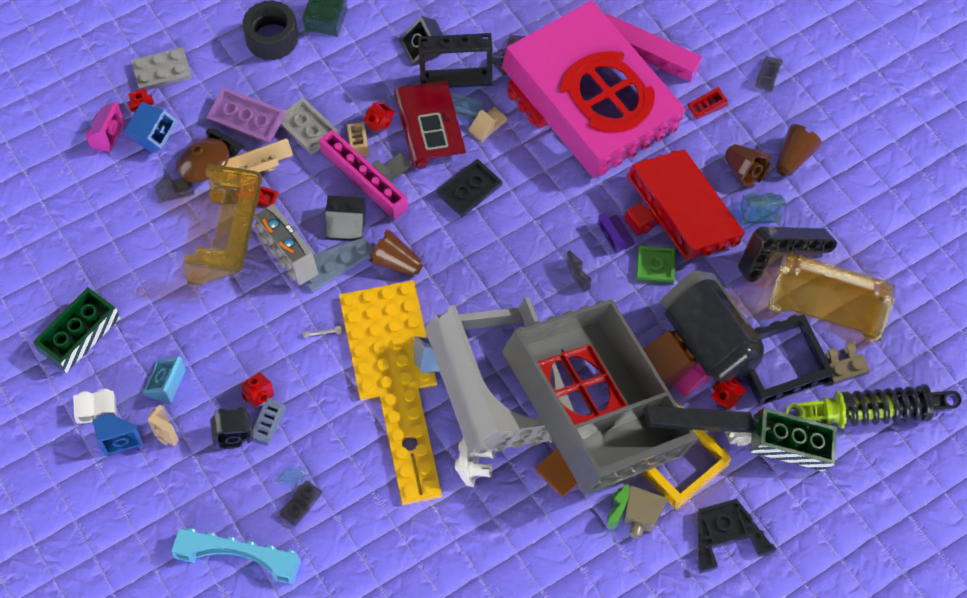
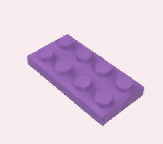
M222 87L206 118L208 121L270 144L286 112L278 107Z

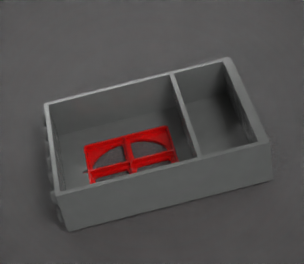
M612 299L608 301L601 300L592 306L585 305L577 311L573 312L570 310L561 316H552L543 322L536 321L527 327L520 326L513 331L512 336L502 350L503 355L584 495L681 458L698 439L693 430L647 427L643 412L645 406L679 407ZM576 357L585 360L594 366L600 375L587 380H581L568 358ZM555 362L562 363L573 381L572 385L558 390L553 389L550 383V370ZM601 382L606 383L609 391V402L603 411L597 409L586 390L587 387ZM578 392L590 410L591 415L585 416L571 411L561 403L559 397Z

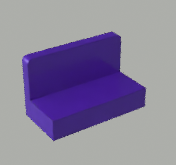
M606 213L598 215L597 225L615 253L635 244V241L618 215H613L609 218Z

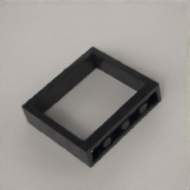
M491 33L418 37L421 84L447 80L449 88L492 86L493 47ZM486 51V67L425 70V55Z
M804 314L799 316L792 315L787 320L781 322L774 321L769 326L757 327L754 330L760 339H764L799 327L820 371L764 389L754 370L745 377L759 406L831 382L834 372Z

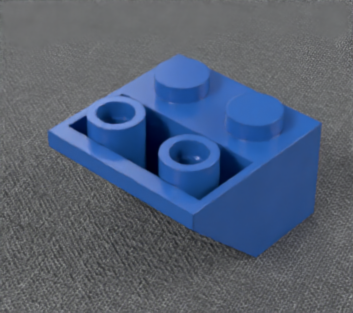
M141 102L123 132L149 152L154 153L163 148L178 120L164 109Z

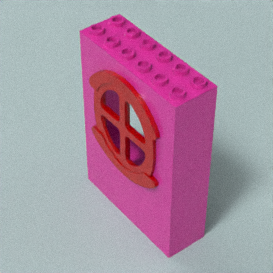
M593 0L506 47L502 64L503 70L540 112L545 121L593 179L599 175L603 176L613 166L614 168L618 167L623 160L633 158L638 151L648 149L653 142L661 141L668 133L673 134L678 130L679 123L683 119L684 106ZM595 68H613L623 73L627 78L609 87L595 71ZM585 74H589L603 91L588 101L582 98L580 92V80ZM630 84L635 86L638 93V105L633 111H629L615 94ZM609 98L623 114V117L616 119L607 118L594 112L591 107Z

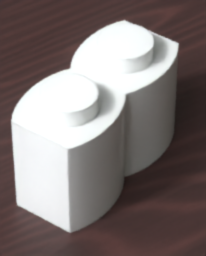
M101 389L96 393L83 391L73 396L76 423H91L92 419L103 414L117 416L114 391L109 389Z

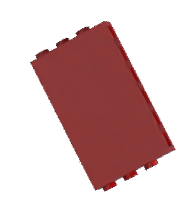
M685 149L675 150L666 155H658L656 158L649 160L644 159L632 165L627 174L628 179L686 261L701 256L707 257L713 252H721L728 247H736L741 243L745 231Z

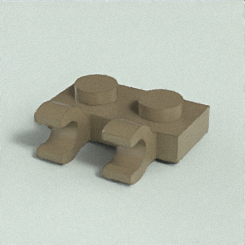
M853 342L845 344L846 347L843 348L847 359L839 361L838 352L835 347L828 349V353L825 354L834 372L831 380L833 385L870 373L863 354L857 355Z

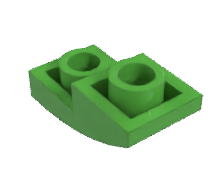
M628 484L623 489L618 488L613 495L614 508L607 516L609 518L607 526L612 530L617 527L625 512L630 489Z

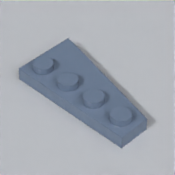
M363 237L313 255L319 275L305 282L306 286L312 293L316 292L368 259L374 249Z

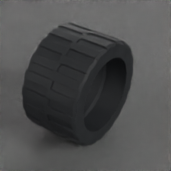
M274 0L262 1L254 4L245 13L242 21L248 49L256 57L263 58L264 60L281 59L295 49L298 43L296 17L288 5ZM270 24L285 27L281 33L274 36H262L256 33L263 26Z

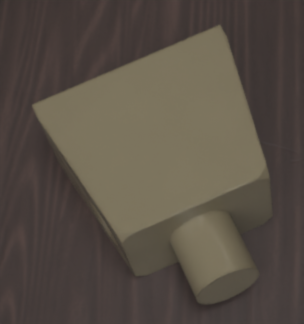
M631 486L624 521L625 524L631 526L629 535L634 538H641L643 530L652 532L666 507L668 498Z

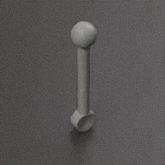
M336 326L335 329L314 332L304 331L302 336L308 338L309 336L327 333L341 334L342 327Z

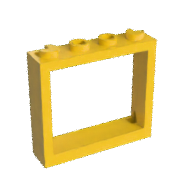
M704 430L693 431L698 438L697 440L718 462L681 494L656 468L641 473L663 497L668 498L667 501L676 510L726 469L731 461L727 450L720 448L716 444L714 437L707 434Z

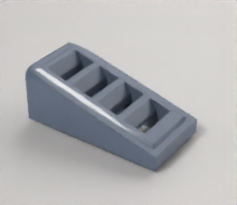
M267 398L252 431L254 439L266 444L270 443L286 412L284 404ZM266 416H271L274 418V420L266 418ZM263 422L271 425V428L262 425ZM259 430L268 432V435L259 433Z

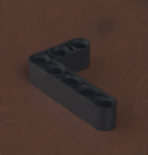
M762 226L753 232L738 264V269L747 281L755 282L762 276L772 252L830 253L836 248L837 241L824 228Z

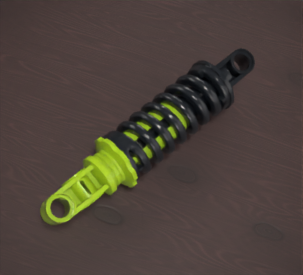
M922 384L915 388L907 386L904 389L896 387L894 390L891 388H886L883 391L875 389L873 392L870 390H864L863 392L854 391L852 394L848 391H836L834 398L823 397L821 401L793 403L786 407L783 413L789 414V409H793L797 412L798 417L817 422L823 421L824 424L828 425L836 423L840 429L847 427L849 421L853 427L858 425L859 420L863 426H867L869 419H871L874 425H877L880 419L884 424H888L890 418H892L894 423H899L901 416L904 422H909L911 420V413L914 421L929 422L932 420L933 412L951 411L960 406L962 398L957 391L953 390L931 392L927 384ZM947 396L953 399V405L947 403Z

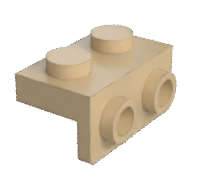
M158 405L156 409L150 412L148 422L154 435L157 436L161 443L165 445L169 443L175 446L179 441L173 425L169 423L164 407Z

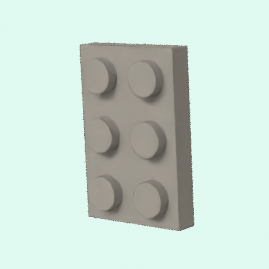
M183 47L131 60L139 90L146 89L147 91L192 79Z
M304 98L285 111L286 115L280 124L311 156L320 150L319 139L333 129L339 135V131Z

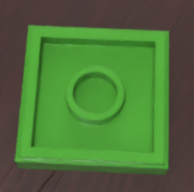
M638 245L636 281L674 285L676 248Z

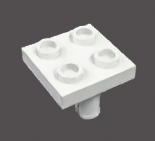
M463 437L459 441L460 455L459 459H456L455 469L466 486L474 487L476 476L491 477L492 475L490 473L492 472V464H478L479 457L494 459L495 454L493 453L496 450H489L483 454H469Z

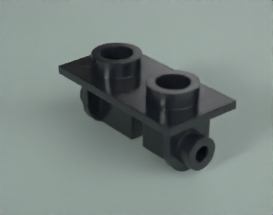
M208 128L206 131L207 138H217L226 144L229 149L230 158L236 156L244 147V145L215 128Z

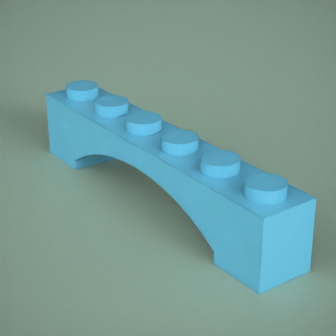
M192 528L178 530L171 551L175 559L194 563L197 558L214 554H230L245 557L266 567L272 573L274 580L294 584L300 565L299 555L293 550L286 549L285 551H280L270 545H265V547L257 546L252 541H245L243 543L233 537L226 536L225 538H220L210 532L205 534L197 533Z

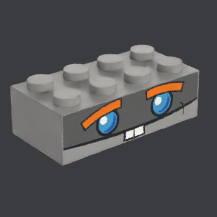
M274 204L254 215L256 219L254 224L260 233L258 235L259 239L263 244L268 245V250L273 257L276 255L282 269L286 268L287 275L291 281L295 280L300 286L319 275L312 251Z

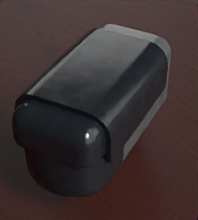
M694 271L688 274L660 300V303L666 310V318L683 339V343L692 352L695 360L707 376L713 377L718 382H729L734 377L748 375L761 363L764 356L762 340L713 273Z

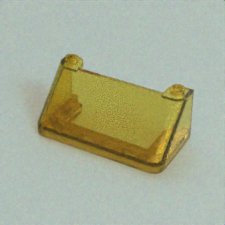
M207 164L206 176L209 178L210 185L209 199L215 204L222 205L212 249L197 247L195 254L191 256L185 254L184 268L188 284L203 285L236 274L243 269L262 187V176L259 172Z
M784 252L767 308L778 314L786 312L787 309L861 331L862 335L865 336L864 339L867 341L881 342L895 301V285L885 280L797 254Z

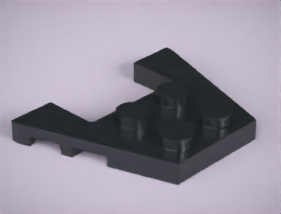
M737 499L698 509V567L700 574L718 568L712 551L714 547L751 538L758 557L776 552L775 545L770 543L764 532L753 522V518Z

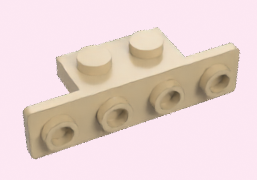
M285 138L229 158L225 168L221 171L223 178L226 180L240 174L244 177L252 178L257 176L258 172L274 170L275 166L279 165V160L293 155L289 141Z

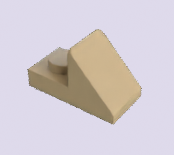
M493 107L487 113L481 110L468 132L482 142L507 122V117L496 107Z

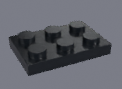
M477 158L439 188L437 195L459 216L464 217L503 185V181Z

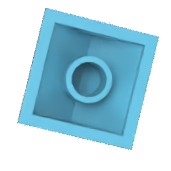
M176 356L157 360L142 394L171 404L186 371L182 358Z

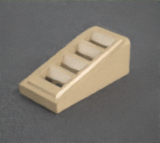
M365 122L348 124L349 145L362 157H368L369 148Z

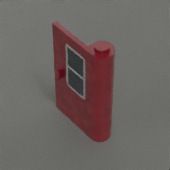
M447 80L403 86L394 91L411 163L414 168H426L430 163V159L466 153Z

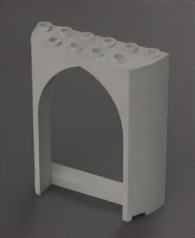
M525 297L518 308L458 314L456 306L452 305L448 307L449 311L444 315L435 316L426 325L425 331L469 454H483L489 450L502 451L508 447L520 448L527 444L534 446L546 441L553 443L554 441L540 417L532 419L521 416L505 407L494 397L483 381L465 330L518 323H524L525 327L530 326L532 323L539 321L530 298ZM556 363L552 365L550 370V383L554 390L565 387ZM568 394L559 397L564 406L575 412Z

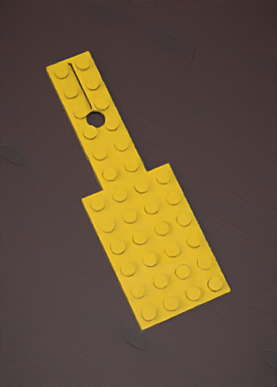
M414 280L339 294L360 400L380 397L402 506L441 498V488L419 394V389L436 386L437 380L435 371L424 373L415 365L414 336L426 338L427 336ZM412 437L417 440L418 445L416 449L408 451L402 446L406 438Z

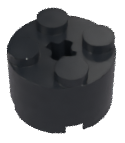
M239 407L235 410L218 409L215 411V415L211 417L210 427L214 446L218 444L221 449H235L242 447L243 442L247 441L248 444L253 440L250 415L246 408Z

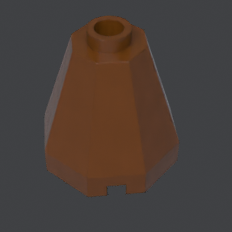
M738 144L729 146L726 150L725 160L738 182L743 186L754 187V182H761L771 168V163L768 161V159L771 160V156L766 152Z

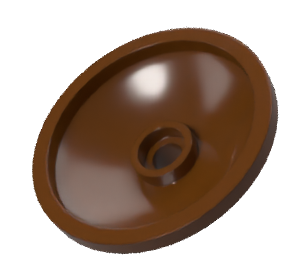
M202 138L193 141L179 154L176 161L177 172L184 180L189 182L209 180L225 168L229 160V149L223 141L217 138Z

